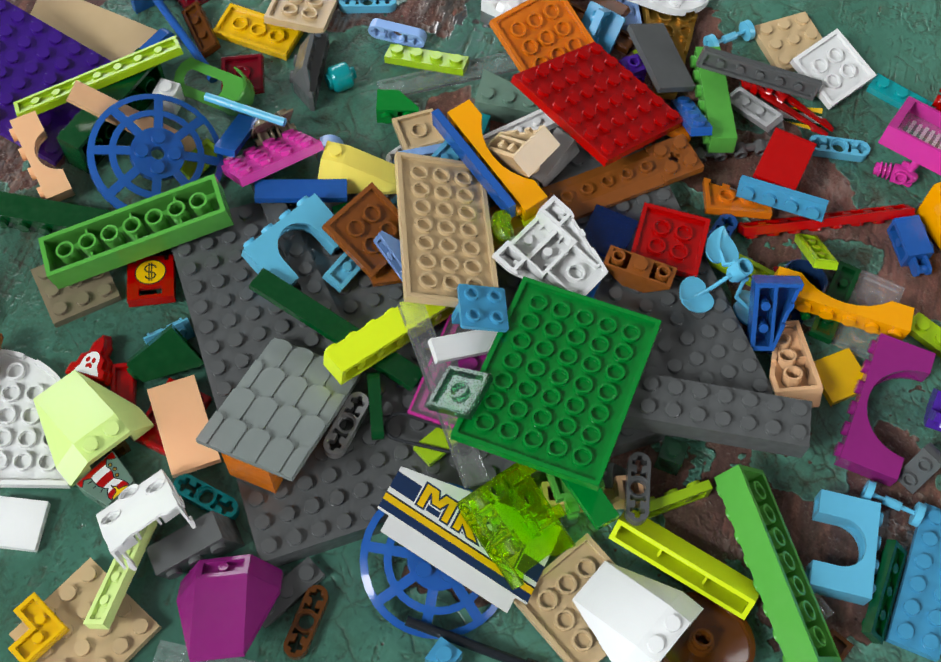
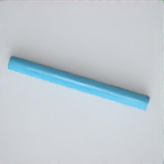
M208 92L204 95V101L283 127L287 123V118Z

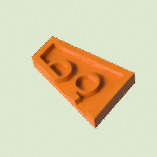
M704 177L702 188L705 214H731L735 217L771 219L772 207L736 197L737 191L730 189V185L723 183L722 186L710 183L711 179Z

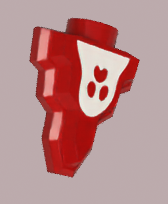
M102 335L92 344L89 351L81 353L77 361L69 364L65 373L68 375L76 370L104 387L110 386L114 375L111 372L113 363L110 359L113 351L112 337Z

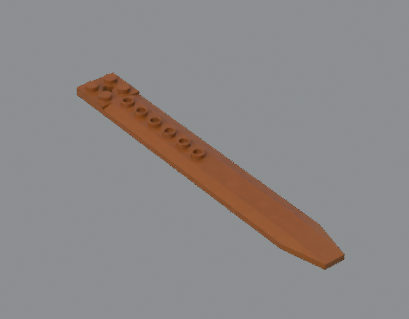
M680 134L648 146L640 152L621 158L605 167L602 165L541 189L548 196L547 201L555 195L571 209L575 215L574 219L578 220L701 173L705 166L684 134ZM670 157H676L678 162L670 161L669 159ZM498 205L489 208L494 252L507 240L511 241L524 229L520 215L508 219ZM389 263L370 279L373 287L403 283Z

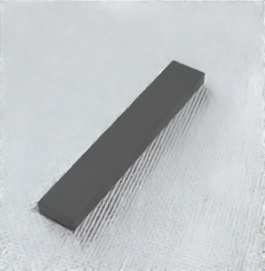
M705 45L696 62V67L810 101L814 100L822 86V80Z

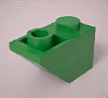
M377 89V123L390 124L392 123V118L419 112V107L401 91Z

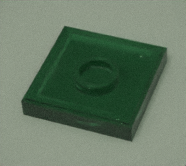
M448 365L426 406L430 411L472 420L493 381V377L490 373Z

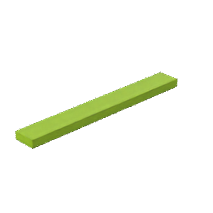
M176 35L13 102L16 115L20 117L33 111L38 115L67 103L66 100L76 80L98 90L183 55V50Z

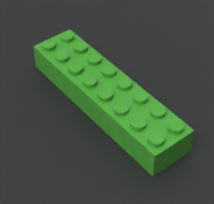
M215 174L43 236L38 238L46 276L58 289L232 226L234 223L224 190Z
M738 464L714 477L717 484L716 491L723 499L726 507L725 514L734 527V537L738 544L741 545L744 553V562L754 578V588L760 594L763 601V611L772 624L773 637L781 647L783 662H842L764 471Z

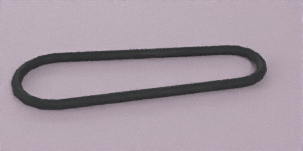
M406 412L392 413L384 423L385 434L397 442L463 457L470 455L475 449L471 447L469 451L461 453L392 436L388 431V423L390 419L398 415L406 416L449 432L453 430Z

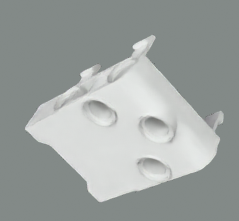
M162 469L141 484H132L126 487L120 493L118 500L96 514L109 551L124 570L126 565L123 557L127 560V565L131 570H137L136 564L126 551L138 543L136 536L139 540L142 539L139 531L156 520L159 525H162L160 517L167 523L181 513L193 529L196 528L192 516L188 517L184 509L185 503L182 497L179 496L173 483Z

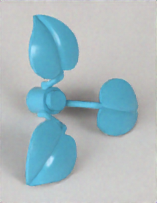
M721 226L708 236L704 249L712 263H721L722 267H728L726 276L706 288L705 283L700 278L689 276L680 284L679 297L682 304L688 310L695 313H705L714 305V298L709 293L727 280L736 283L741 281L734 296L737 302L734 303L733 310L738 320L744 325H748L750 291L742 289L749 280L748 276L753 272V265L747 258L739 259V252L735 243L728 235L725 226Z

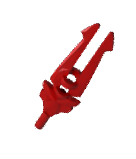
M740 80L741 86L744 89L749 90L754 96L758 92L762 99L808 125L812 132L828 136V132L793 110L784 101L829 131H834L833 126L826 118L818 117L790 94Z

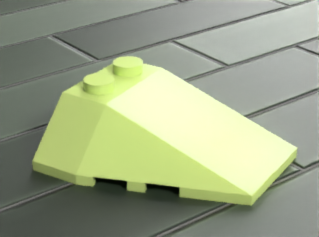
M76 370L33 399L56 469L71 487L75 486L81 478L92 470L91 464L130 436L135 441L154 427V424L138 406Z

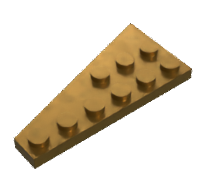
M642 6L644 24L664 23L685 64L698 13L693 11L686 13L685 16H674ZM652 82L653 92L657 96L669 100L676 98L677 92L657 93Z

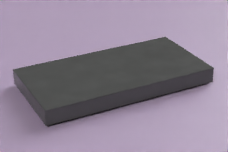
M664 23L629 24L627 31L657 93L693 91L695 84Z

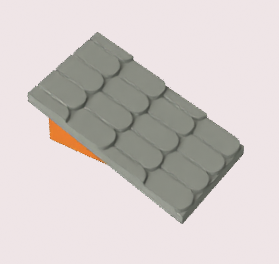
M274 338L269 342L259 358L254 361L218 411H215L196 438V442L221 452L230 475L276 494L283 478L293 482L363 376V372L341 385L323 365L324 356L313 353L307 348L290 344L286 340Z

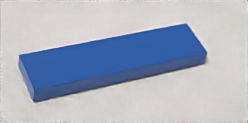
M347 179L255 181L254 200L255 203H297L304 196L310 197L315 193L323 203L347 202Z

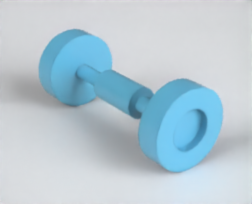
M750 20L742 21L739 24V32L728 33L721 36L719 40L714 34H709L703 38V45L720 47V43H728L737 39L740 35L745 41L752 40L756 35L755 27Z
M871 480L866 482L859 498L871 500L873 497L882 501L883 505L896 511L903 510L910 514L908 524L914 527L919 526L926 512V504L918 501L914 508L910 509L903 506L901 501L887 495L883 497L874 493L876 482Z

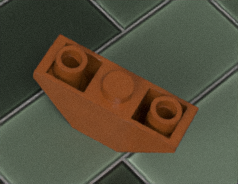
M610 245L603 262L608 272L622 286L642 293L670 290L677 271L676 267Z

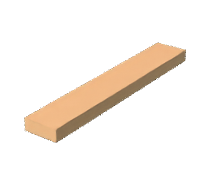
M76 80L66 102L100 117L105 110L118 102V100ZM126 104L118 108L127 117L140 112ZM111 114L105 120L115 126L120 124ZM150 116L135 120L134 123L143 131L154 127V118ZM163 123L164 129L174 134L178 131ZM186 136L181 140L185 151L191 152L196 148L192 137Z

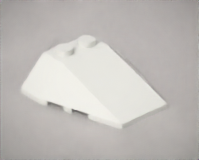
M555 195L538 210L536 217L511 241L507 240L492 255V258L506 271L521 279L525 276L584 296L608 274V270L596 250L587 241L584 230L580 229L575 221V215L571 209Z
M608 561L603 562L572 599L611 662H661L704 609L683 591Z

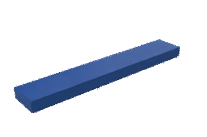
M438 108L432 111L433 126L484 187L507 218L511 219L516 216L515 201L442 111Z

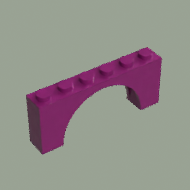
M881 333L876 340L872 339L867 348V352L870 355L868 360H864L860 370L864 374L862 380L859 379L855 385L854 393L857 395L855 401L851 400L848 406L847 413L850 416L848 421H845L842 425L840 434L843 435L841 442L836 444L833 455L836 456L834 465L890 487L899 478L904 458L884 446L873 432L867 415L869 395L875 386L892 379H911L923 382L931 373L936 353Z

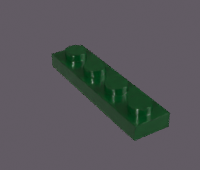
M840 261L837 271L835 270L826 291V295L848 303L861 269ZM816 315L808 336L830 345L840 322L822 319Z
M887 539L885 548L882 550L881 563L875 575L876 591L872 594V600L868 602L866 616L862 620L861 632L874 644L883 645L908 553L897 540Z

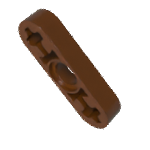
M313 585L307 589L285 638L283 648L286 655L292 660H300L306 656L329 603L328 592L321 585ZM318 592H321L323 601H317L314 608L315 611L319 612L316 614L311 610L313 605L311 595L316 596ZM309 615L313 617L314 624L311 628L303 629L299 626V621L303 616ZM297 630L302 635H309L307 639L304 636L301 637L300 645L302 650H296L295 653H292L289 645L291 643L295 644L299 637L295 631Z

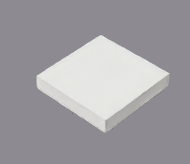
M0 496V548L38 552L51 506L49 501Z

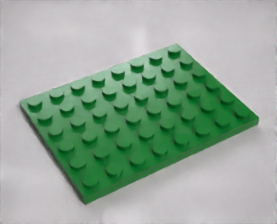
M524 276L507 311L509 330L497 333L450 434L451 439L598 491L662 320Z

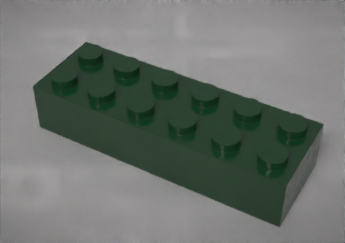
M161 64L103 87L99 91L118 101L133 95L152 94L161 78L165 79ZM137 100L126 105L138 111H145L154 100ZM82 109L60 131L57 139L68 163L90 174L87 166V145L91 130L99 117ZM104 121L98 131L95 145H109L111 136L117 126ZM126 130L122 131L118 138V141L127 132ZM94 155L96 166L106 155Z

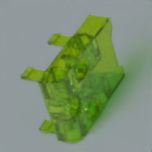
M514 463L458 502V509L512 590L523 586L524 573L548 555L557 557L564 551L576 546L559 521V518L567 514L560 503L551 507L531 477V474L537 470L519 463ZM491 487L496 490L497 496L492 493ZM524 496L528 498L529 504L525 501ZM486 522L491 524L492 531L488 529Z

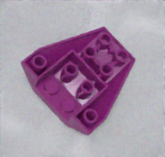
M252 554L199 560L181 581L176 599L190 662L244 657L281 593L283 571Z

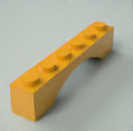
M470 99L448 111L447 119L515 201L516 216L520 215L526 221L536 215L538 210L547 202L548 196L535 180L511 172L493 157L483 138L482 114Z
M779 266L774 274L800 276L804 287L799 292L794 303V308L800 312H808L818 315L822 319L834 320L848 327L853 326L862 329L870 334L880 335L883 333L901 341L911 332L915 309L913 307L894 301L873 306L844 303L821 292L800 272Z

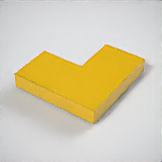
M33 592L13 610L29 630L15 641L8 650L19 662H36L70 629Z

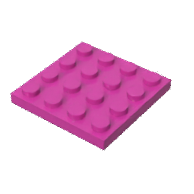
M289 129L284 131L282 137L276 140L274 137L266 139L262 142L263 145L257 148L252 146L243 150V154L235 158L227 157L223 159L224 165L221 168L224 175L244 187L324 150V147L320 140L298 130Z

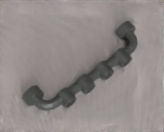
M780 122L770 130L768 135L772 136L776 127L785 131L783 122ZM758 139L753 143L737 142L734 153H708L707 149L703 147L694 148V151L702 163L707 161L706 157L713 156L715 162L724 161L727 159L728 154H734L736 159H743L748 155L747 152L754 151L755 155L759 157L763 155L769 140Z

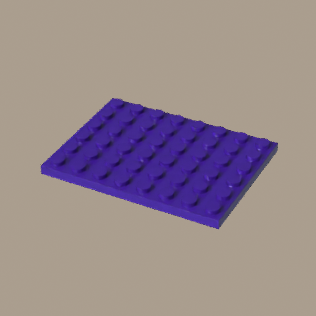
M0 0V135L22 147L19 141L14 142L9 132V129L13 128L9 120L17 118L13 102L112 61L6 0ZM67 102L37 115L48 137L41 144L38 157L56 167L64 156L57 136L73 120V117L82 110L81 108Z

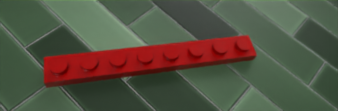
M907 204L828 212L825 213L822 222L803 216L738 223L737 232L747 239L758 238V235L762 234L767 236H778L780 232L797 234L805 229L821 231L822 227L840 229L843 228V225L848 224L851 226H863L865 222L882 224L885 223V220L914 216L915 208Z

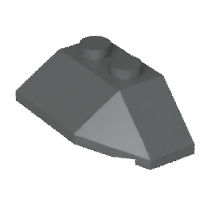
M326 32L309 34L300 45L298 54L294 55L295 68L290 72V83H293L295 94L310 111H315L330 48L329 35Z

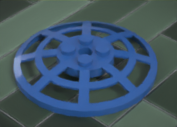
M162 94L133 95L110 106L94 124L88 139L86 152L87 166L97 190L114 208L119 209L128 206L116 197L124 187L139 196L149 198L163 193L161 192V181L174 177L182 186L198 180L202 174L204 164L217 166L215 176L220 182L223 173L221 166L224 165L223 155L217 154V157L205 155L202 141L195 130L204 124L208 128L215 144L218 142L219 137L206 117L196 108L182 100ZM154 99V110L140 111L129 117L118 109L133 101ZM163 101L182 106L192 112L197 118L188 123L175 114L163 111ZM111 114L120 124L114 130L109 145H95L100 127ZM154 116V127L142 131L134 123L135 120ZM163 117L177 122L183 128L175 134L164 129ZM127 128L135 136L131 146L116 145L120 134ZM190 134L196 144L198 153L185 151L181 140ZM160 150L164 157L162 159H155L152 157L151 151ZM94 155H109L111 168L118 178V181L109 189L105 186L97 171ZM116 155H129L133 168L126 174H123ZM184 160L198 162L190 180L180 171ZM138 175H141L152 181V191L142 189L131 181Z
M445 482L453 486L462 488L464 490L470 491L472 493L478 494L467 487L457 485L454 483ZM378 509L365 530L361 543L359 562L365 591L371 603L383 618L394 627L408 634L421 638L439 639L405 626V623L390 613L383 604L397 595L407 606L422 612V621L432 624L434 615L451 614L465 608L473 621L467 625L449 630L460 635L482 625L495 613L498 607L491 604L481 614L474 603V600L479 596L473 591L468 594L461 583L407 548L395 546V541L390 537L387 538L386 544L371 542L372 534L379 520L385 514ZM368 552L384 554V571L390 587L379 595L374 591L369 576ZM392 556L407 558V567L410 573L399 581L395 579L393 573ZM414 582L428 589L425 605L410 598L403 590ZM452 588L460 600L458 603L449 606L435 607L438 591Z

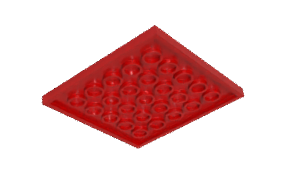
M595 41L514 74L510 81L604 167L680 128L683 123L682 117L676 110L666 104L660 96L651 91L645 83L636 78L630 70L621 65L615 57L611 56Z

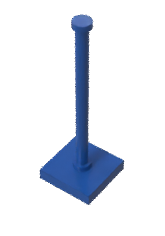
M131 0L132 8L136 14L156 5L196 60L209 65L163 2L164 0ZM207 75V80L210 83L218 80Z

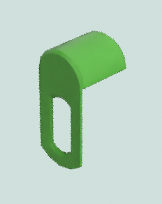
M189 57L180 64L175 72L173 82L181 84L184 96L221 110L229 116H237L243 113L204 101L205 92L185 85L184 78L189 70L193 69L222 81L223 88L217 96L250 107L253 104L255 97L254 86L244 73L236 67L234 69L242 78Z

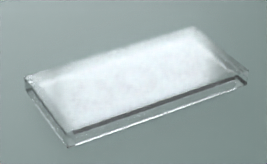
M862 270L848 303L861 306L880 305L890 301L899 303L905 288ZM839 323L831 344L842 349L849 348L853 354L868 360L870 355L867 352L869 343L872 339L876 340L879 335L870 334L862 329L853 326L848 327Z

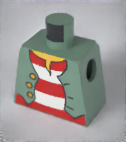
M112 451L76 483V486L86 497L106 508L118 500L120 493L126 487L136 483Z

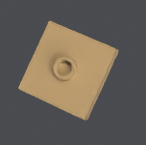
M433 108L392 118V125L402 150L441 144L445 141L433 126L431 113L434 111Z

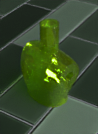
M506 210L497 211L491 217L492 236L498 244H504L507 240L511 241L515 238L511 223L512 217Z

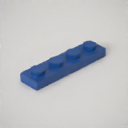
M681 96L671 100L670 107L676 110L682 117V125L690 136L712 135V125L692 99Z

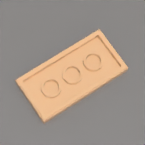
M187 376L147 389L172 477L176 478L180 475L220 463L221 458L218 451L196 442V438L209 420L195 376Z

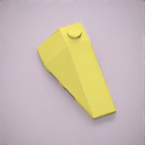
M327 141L320 160L318 179H347V194L360 193L371 182L384 195L397 194L395 164L352 146Z

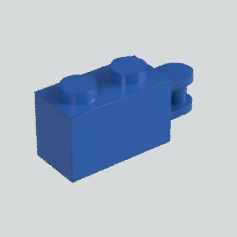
M920 216L894 218L887 228V232L900 266H909L913 277H918L920 274L931 275L932 266L929 259L934 253V246L929 241L926 226L922 223Z

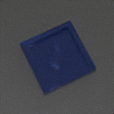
M596 204L584 229L585 237L590 246L594 247L599 255L606 257L610 245L624 250L627 249L639 221Z

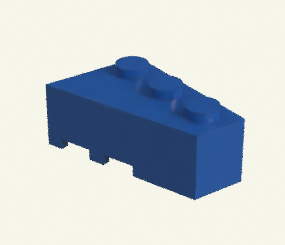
M752 275L747 339L753 351H774L786 326L785 322L795 306L796 298L804 287L800 276Z

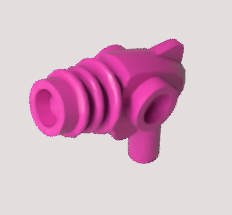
M905 160L901 164L895 163L892 168V163L887 167L888 163H885L883 166V162H876L873 169V174L877 175V177L881 174V178H883L885 175V180L889 177V182L910 187L912 183L918 180V175L915 171L920 165L914 161L910 163Z

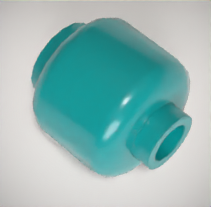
M340 62L329 66L327 73L324 74V78L328 88L339 93L354 86V79L357 78V74L353 66L349 67L346 62Z

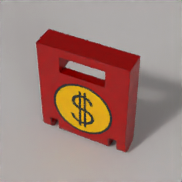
M169 254V260H166L165 255H157L137 260V263L127 264V303L129 307L176 302V263L173 254ZM162 289V293L141 295L140 291Z

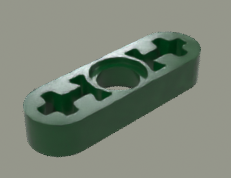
M371 372L367 373L372 440H384L380 373Z

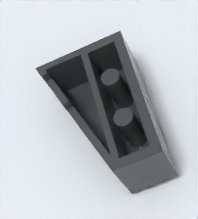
M210 511L194 520L196 528L193 529L190 524H187L147 547L146 550L156 576L172 580L191 570L199 560L218 558L244 547L245 544L235 520L215 511Z

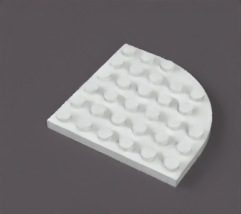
M6 349L0 350V488L71 489L69 483L56 469L33 400L36 396L61 380V378L43 362L27 357L23 353Z

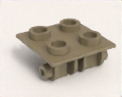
M284 108L275 113V115L287 118L285 127L262 119L255 122L251 139L257 138L254 140L257 147L263 145L262 142L270 137H274L276 140L272 130L275 131L278 138L282 137L281 134L286 130H297L294 123H289L293 114V108L289 110Z

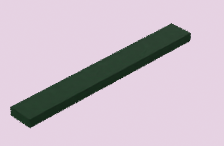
M262 268L249 284L250 290L333 343L337 344L345 339L350 332L360 330L265 268ZM393 352L371 366L410 392L413 391L425 370L397 352Z

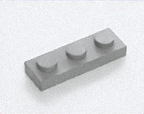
M740 86L729 94L732 109L767 133L784 120L782 113Z

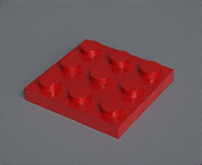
M644 202L631 252L676 267L675 275L685 278L689 276L697 277L711 219Z

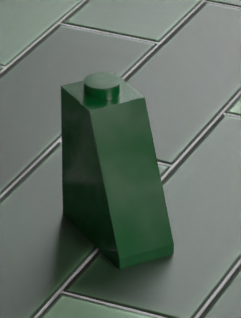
M171 323L127 360V371L135 380L139 378L144 383L199 367L204 362L198 351Z

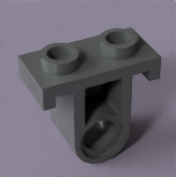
M931 442L927 444L901 469L898 481L911 494H914L941 468V451Z

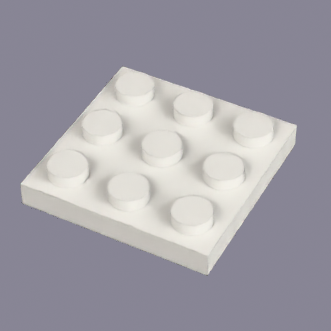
M838 28L793 58L790 62L798 74L822 80V86L817 93V97L828 110L876 76L875 72Z

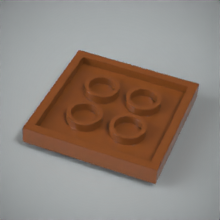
M373 182L322 226V229L370 279L388 263L373 242L378 233L384 231L400 240L398 209Z

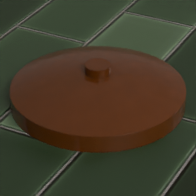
M686 592V595L704 609L661 662H753L756 652L755 638L746 619L739 618L698 592Z

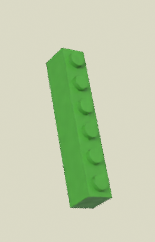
M695 47L694 55L690 57V68L694 69L692 80L696 83L695 97L699 98L697 107L713 127L712 135L703 136V144L707 145L708 153H734L737 132L726 75L696 67V62L703 47Z

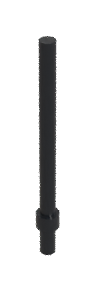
M409 615L405 623L407 627L437 638L443 637L450 643L500 662H538L531 658L523 659Z

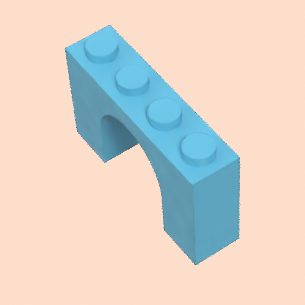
M315 193L310 197L304 196L297 202L296 205L298 207L292 211L290 209L286 210L280 215V221L274 225L272 223L268 224L262 229V235L256 239L252 237L243 244L244 249L241 256L257 274L262 268H265L291 286L297 283L299 277L283 260L278 250L279 238L292 230H303L312 234L330 255L340 249L336 242L322 229L323 224L333 217L334 214Z
M821 489L815 496L812 520L835 525L848 531L858 545L859 556L856 564L852 566H838L812 560L806 566L805 573L814 594L863 606L872 600V594L876 591L874 575L877 574L879 568L876 552L881 545V536L878 535L884 517L883 513L880 512L881 503Z

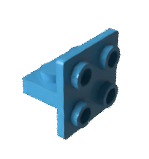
M590 1L581 22L593 40L611 54L626 18L594 1Z
M468 284L458 285V304L451 315L452 324H460L462 329L507 332L509 330L504 288Z

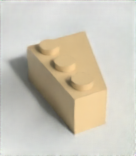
M540 125L538 130H532L531 127H528L524 130L525 132L520 133L517 129L499 132L486 145L502 166L526 177L536 174L540 169V165L560 146V143L545 125Z

